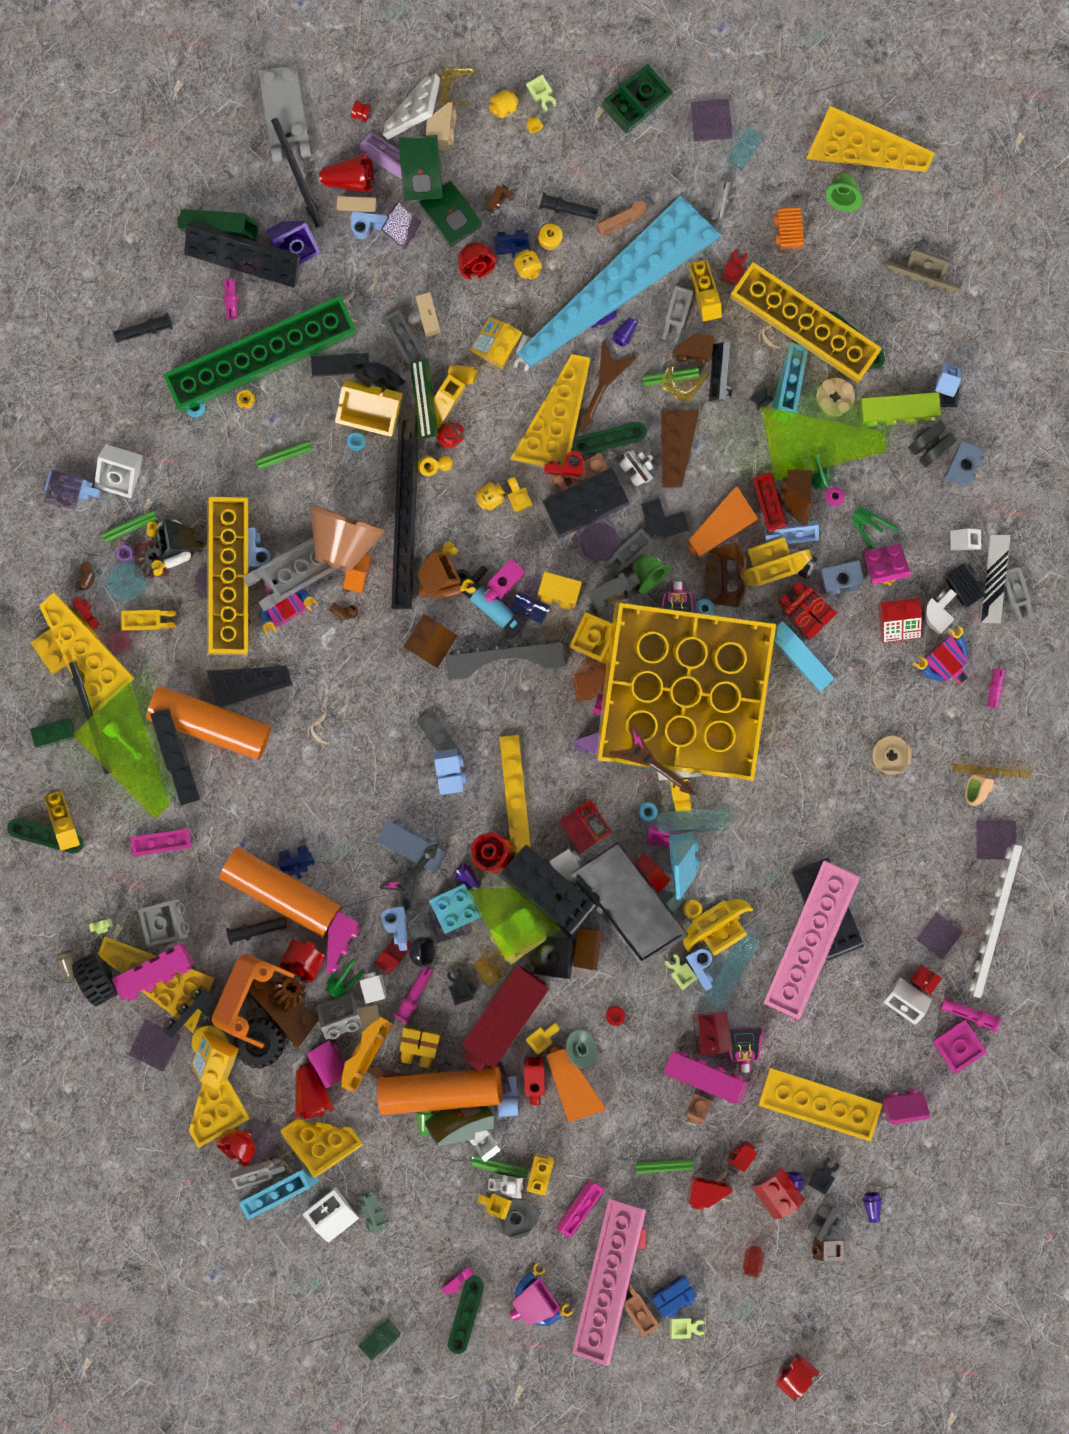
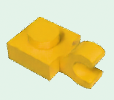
M515 477L508 479L512 493L507 496L514 512L517 513L533 506L526 488L519 489Z
M556 1022L545 1031L540 1027L525 1040L538 1055L553 1043L550 1037L559 1031L560 1027Z
M492 1193L491 1197L479 1194L477 1199L478 1203L487 1206V1213L504 1220L512 1202Z

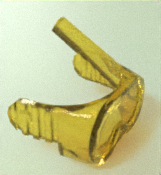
M444 70V74L441 76L444 104L453 102V106L469 105L468 101L454 102L450 98L448 90L450 83L456 77L475 75L476 70Z
M671 363L667 368L668 370H666V376L663 378L662 389L672 394L678 400L691 401L708 377V374L704 372L699 380L693 382L689 391L679 389L673 381L672 372L675 364Z

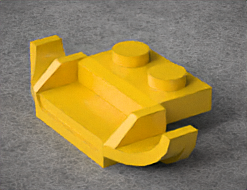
M782 537L748 549L753 568L744 570L742 576L748 586H761L797 574L812 559L809 549L790 554L786 539Z
M723 900L692 920L691 925L686 930L688 936L683 939L684 947L689 952L698 941L701 944L705 942L713 955L716 956L747 936L746 931L738 921L741 919L739 915L746 911L752 912L753 908L745 900Z

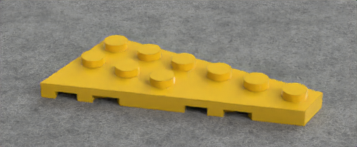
M571 354L510 460L544 467V464H548L549 461H559L560 465L565 464V457L571 452L590 358Z
M53 592L39 605L52 630L55 641L59 645L71 675L69 663L77 662L80 674L83 675L85 680L83 684L93 715H95L135 677L68 605Z
M106 936L98 952V955L121 974L157 957V955ZM192 969L183 975L178 972L173 975L175 979L165 984L163 981L155 984L157 988L147 993L145 990L142 992L172 1016H175L177 1008L183 1002L186 1003L190 999V994L195 988H199L202 985L210 992L215 977ZM199 1009L184 1024L192 1033L195 1032L202 1014Z

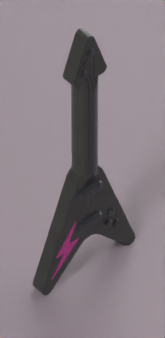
M438 844L427 847L423 851L425 854L411 871L388 880L379 886L380 889L398 890L401 893L406 911L411 908L416 876L430 859L435 858Z

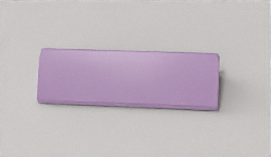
M371 131L361 142L359 152L368 153V158H371L372 161L402 179L399 149Z

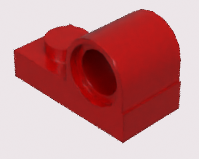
M571 451L566 455L564 465H560L559 461H549L548 464H544V474L583 477V456L578 451ZM577 457L579 464L572 466L569 464V459Z
M393 938L374 964L390 976L407 954L412 943L407 940L408 950L400 951L398 944L394 943Z
M920 965L909 981L926 994H932L942 978L923 965Z

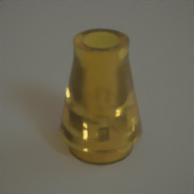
M482 958L474 963L473 967L485 985L492 987L501 978L499 971L486 963Z

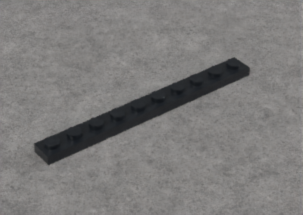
M416 415L399 416L391 609L395 610L412 609L419 443Z

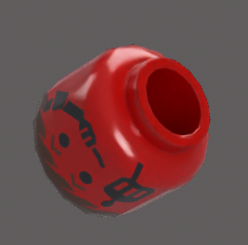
M448 420L437 429L438 436L435 438L444 449H454L464 440L462 432L465 430L458 421L454 423Z

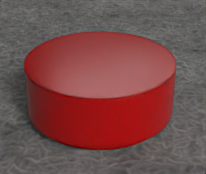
M612 1006L606 1012V1020L610 1025L619 1026L625 1020V1012L619 1006Z

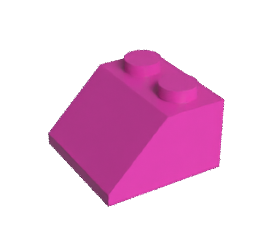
M331 1039L307 1053L326 1088L342 1079L345 1062L347 1061L345 1058L342 1060L339 1055L341 1050L336 1041L332 1043Z
M918 1089L906 1090V1094L900 1095L899 1092L887 1093L886 1097H882L885 1118L891 1125L931 1119L925 1095L921 1091L918 1092Z

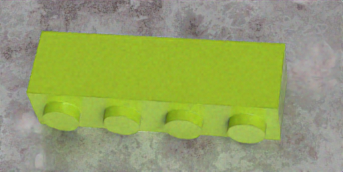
M939 392L862 398L859 401L861 425L866 424L867 427H876L878 423H886V426H892L902 421H905V424L917 423V420H924L925 423L935 422L941 416Z

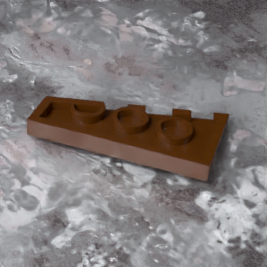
M661 410L662 488H682L700 410Z
M254 979L247 993L260 1008L264 1009L270 1020L277 1024L283 1035L288 1037L293 1046L298 1049L319 1021V1017L302 1004L294 1009H291L289 1006L284 1009L283 1004L277 1006L278 1000L273 999L274 993L272 992V988L275 985L270 981L261 982Z

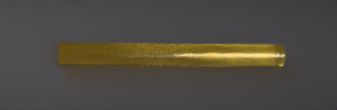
M962 764L952 765V771L1024 779L1031 778V771Z

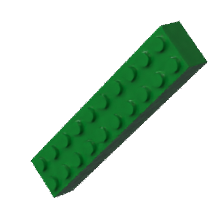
M337 296L164 373L163 377L178 410L182 414L189 409L200 406V404L209 402L357 336V332L341 296Z

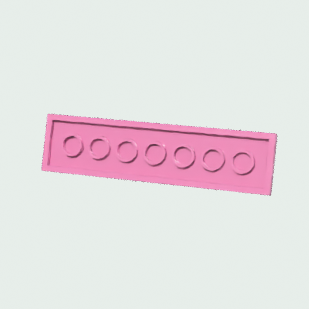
M826 860L823 861L764 1004L798 1020L801 1019L861 876Z
M614 1199L608 1200L572 1354L605 1366L610 1365L646 1209Z

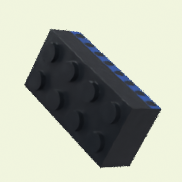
M611 467L543 500L542 504L559 539L629 506V500Z

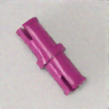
M230 278L228 279L229 282H227V279L223 280L225 292L223 302L226 305V319L232 320L233 317L234 319L239 318L237 309L239 298L236 295V280Z
M993 668L991 684L988 685L989 694L986 707L991 706V708L998 709L1000 695L1004 690L1002 685L1006 670L1002 669L1001 671L1000 668Z

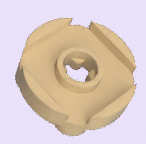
M830 378L819 386L815 400L817 406L825 415L840 417L852 408L855 401V393L852 385L846 380ZM834 392L840 396V399L836 402H833V399L830 398V395H833Z
M884 737L877 741L872 749V761L875 768L884 774H899L910 764L911 749L900 737ZM890 750L897 754L893 761L886 757V753H889Z

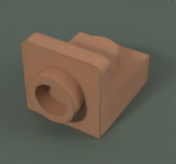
M694 1093L685 1112V1115L689 1117L688 1121L696 1125L699 1122L704 1124L713 1101Z

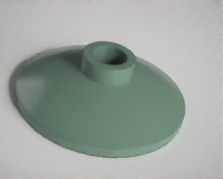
M575 1030L567 1037L566 1053L572 1064L578 1068L586 1069L591 1067L596 1061L597 1046L593 1037L588 1032Z

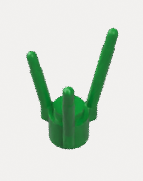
M824 447L825 472L822 471L819 454L815 453L818 472L813 473V478L811 476V485H814L815 489L830 485L828 447ZM795 449L794 453L804 471H809L799 452Z
M859 507L851 517L854 521L852 525L858 529L871 549L876 548L860 525L864 527L869 523L882 533L883 529L871 520L873 518L895 531L899 530L898 527L871 513L868 509L864 510L862 507Z
M343 955L340 956L338 960L339 963L341 962ZM355 959L351 960L339 979L335 977L336 972L331 973L330 978L326 982L328 986L325 989L329 994L336 998L340 994L344 995L364 975L363 972H360L344 987L345 983L343 980L355 963Z

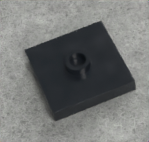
M546 936V940L536 947L533 974L571 979L575 940Z

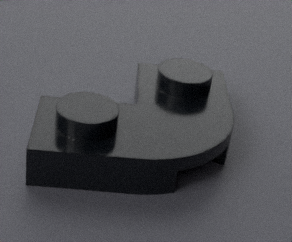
M378 362L367 363L355 374V377L369 388L379 381L388 390L398 391L406 382L398 373Z
M660 498L641 504L646 524L649 530L656 535L670 537L689 531L684 512L665 517Z

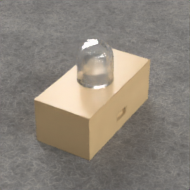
M431 293L415 296L419 311L410 313L407 317L410 324L422 322L426 337L440 334V327Z

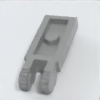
M675 286L665 320L666 325L662 339L668 337L671 325L677 327L673 342L678 343L681 329H683L693 290Z
M1017 566L1008 569L1006 572L1005 589L1017 623L1022 622L1023 618L1019 607L1025 605L1027 617L1034 619L1030 604L1032 602L1021 567Z

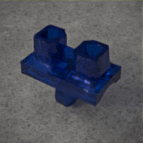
M524 229L516 230L513 235L497 232L496 237H494L496 255L511 254L512 258H516L515 253L523 252V250L530 251L529 233H525Z
M518 592L510 610L542 625L550 606Z
M307 845L299 846L297 848L298 856L291 857L289 850L279 852L278 867L282 872H288L289 876L296 874L298 879H302V873L308 871L307 866L315 864L314 857Z

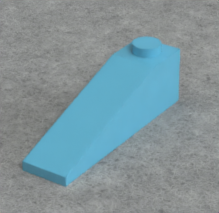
M793 342L789 343L770 413L771 419L786 424L790 422L797 412L808 353L806 348Z
M783 621L776 627L773 644L821 692L835 678Z
M303 1167L239 1202V1205L247 1220H250L311 1188L319 1180L317 1177L313 1178L307 1168Z

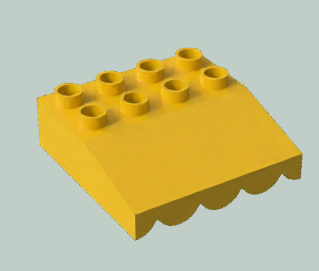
M615 602L604 679L596 759L598 761L650 767L609 755L610 751L631 748L632 739L629 725L633 724L656 761L668 770L696 772L754 781L776 624Z

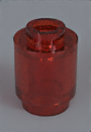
M750 1246V1249L745 1250L742 1267L745 1275L759 1277L765 1257V1252L762 1251V1248Z

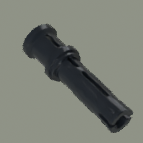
M546 192L542 194L539 209L553 210L557 214L561 211L596 221L598 208L565 201L561 196L558 198L546 195Z
M167 312L164 316L150 317L144 323L116 330L113 333L116 342L119 343L149 333L158 334V331L168 328L172 330L173 324Z
M284 916L253 925L242 924L241 927L226 928L229 944L233 945L234 942L249 941L251 937L286 929L287 926Z

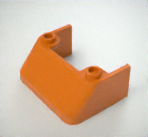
M248 954L241 955L234 965L213 1013V1025L237 1038L264 1048V1043L246 1036L249 1024L246 1019L238 1016L239 1010L253 979L261 982L268 981L274 971L292 978L295 977V974Z

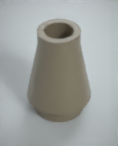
M72 950L57 954V962L66 977V981L75 979L72 972V964L76 962V954H73Z

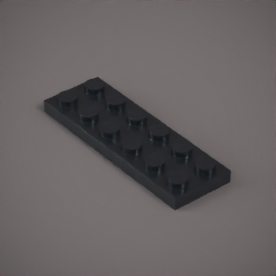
M190 221L186 226L184 255L295 288L300 260L299 254Z

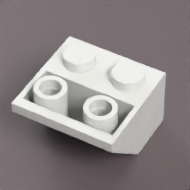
M336 1187L303 1213V1216L313 1229L328 1243L359 1219V1216Z

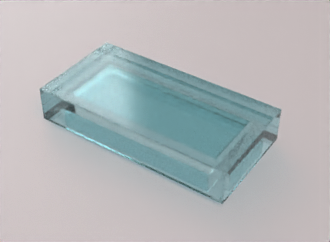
M747 127L727 158V162L743 171L764 137Z

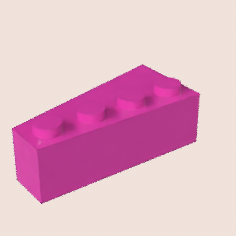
M182 943L111 980L121 1000L127 999L129 1002L139 997V992L145 990L147 993L157 988L156 983L163 981L165 984L175 979L174 974L180 972L183 975L191 971V966L195 962L186 944Z
M684 1051L671 1052L663 1074L731 1103H742L750 1083L743 1080V1076L736 1073L728 1074L724 1068L714 1065V1067L706 1065L707 1061L696 1057V1060L688 1057L689 1054Z

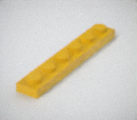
M519 735L499 737L510 842L513 844L516 853H518L525 844L530 847Z

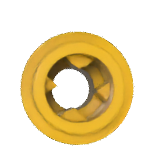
M451 364L448 375L450 374L466 385H474L478 376V370L474 369L473 366Z

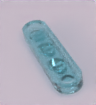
M726 810L663 812L658 815L655 824L657 829L663 833L722 831L730 827L733 818Z

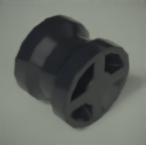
M766 388L759 390L749 398L751 402L756 404L757 411L764 409L774 401L772 397L768 396Z

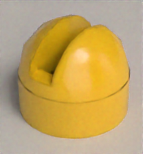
M535 116L528 118L526 122L529 133H536L543 127L541 120Z

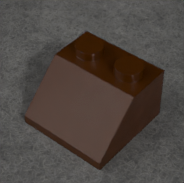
M787 470L786 478H782L780 501H783V508L802 525H807L812 503L811 471Z
M423 614L403 647L438 669L458 635Z
M581 928L572 938L575 940L573 967L597 971L601 930Z

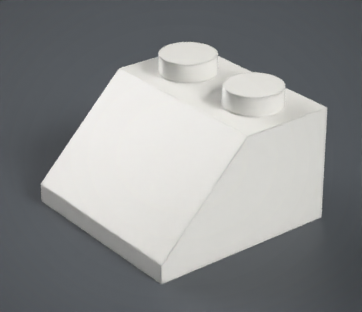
M105 444L98 456L94 487L132 498L141 471L143 455Z

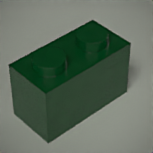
M69 718L30 729L34 746L39 749L77 738L72 719Z

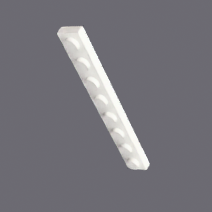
M1011 844V847H1008L1005 853L1007 862L1000 871L1001 884L997 885L995 890L997 898L995 904H992L989 914L992 915L990 923L987 922L984 934H987L985 942L982 941L979 948L981 957L975 963V979H972L969 985L970 994L974 997H982L1022 846Z

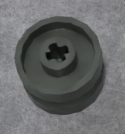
M941 420L924 430L908 447L913 455H918L924 449L927 451L919 459L924 468L928 467L958 441L952 433H948L942 439L939 438L947 428Z

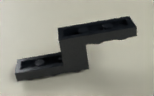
M170 708L151 713L150 716L166 769L171 772L180 805L200 800L184 744H180Z
M202 985L199 988H195L190 994V999L186 1003L183 1002L177 1008L175 1016L166 1020L162 1031L172 1039L197 1009L212 1021V1016L219 1000Z

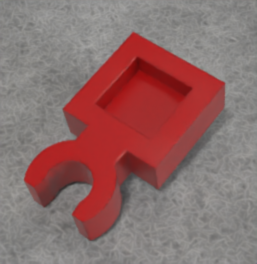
M737 249L732 254L733 262L727 261L721 277L722 281L735 286L741 280L746 268L741 264L747 259V253L744 254L743 258H737Z
M77 597L72 601L92 628L95 629L101 625L90 611L92 607L86 599L82 600Z

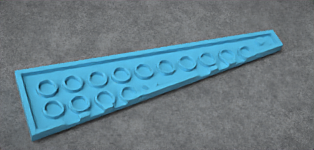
M680 195L517 352V355L530 368L572 338L577 337L584 330L596 324L597 321L634 298L651 284L660 280L664 275L672 272L683 262L688 261L692 256L720 239L721 235Z

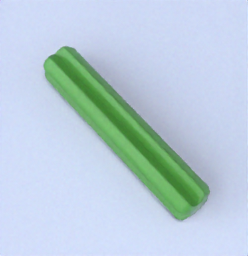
M698 367L648 374L644 375L642 379L644 386L698 378L700 373Z
M304 441L257 458L256 464L259 469L307 453L312 450L309 441Z
M151 510L102 533L105 542H110L147 525L150 521H156V513Z
M476 1155L472 1157L471 1166L523 1179L527 1178L529 1172L528 1168L492 1159L484 1162L480 1156Z
M692 1159L637 1162L635 1166L636 1172L640 1174L693 1170L694 1163Z

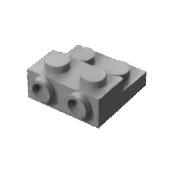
M179 899L138 909L147 947L188 937L189 925L187 922H184L183 918L185 907L180 903Z
M353 992L316 1005L320 1027L325 1039H336L340 1034L348 1031L355 1032L359 1027L363 1026Z

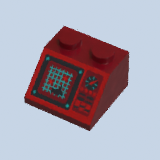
M589 800L559 820V823L580 854L612 833V830L592 800Z
M727 1011L692 1014L697 1054L710 1055L732 1051Z

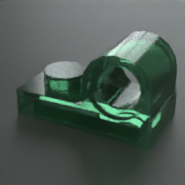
M387 1318L358 1346L372 1361L385 1348L391 1346L399 1338L401 1332Z

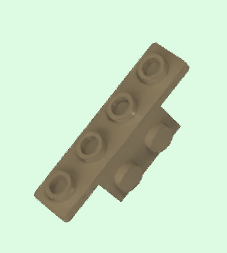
M913 248L906 266L890 260L887 262L886 268H889L891 273L900 275V273L906 274L907 278L918 281L920 279L926 281L925 284L931 287L938 285L944 287V291L953 294L955 292L959 293L961 290V285L943 279L950 262L949 260Z

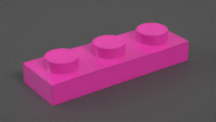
M189 828L130 837L133 857L192 848Z
M589 1179L555 1228L571 1238L605 1189Z

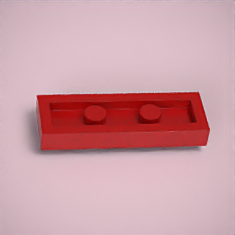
M768 472L753 478L767 530L772 532L788 526L773 474Z

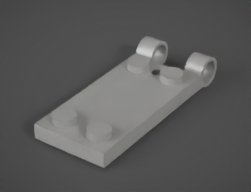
M292 65L258 71L273 163L283 161L281 144L271 122L276 117L279 119L285 136L287 133L291 134L290 137H286L288 143H299L302 158L311 157L297 66Z
M312 537L248 573L243 579L247 586L250 587L263 578L272 592L271 595L259 602L263 611H267L277 603L338 568L329 566L328 563L314 560L315 547L314 538ZM273 580L277 581L276 585L272 583Z

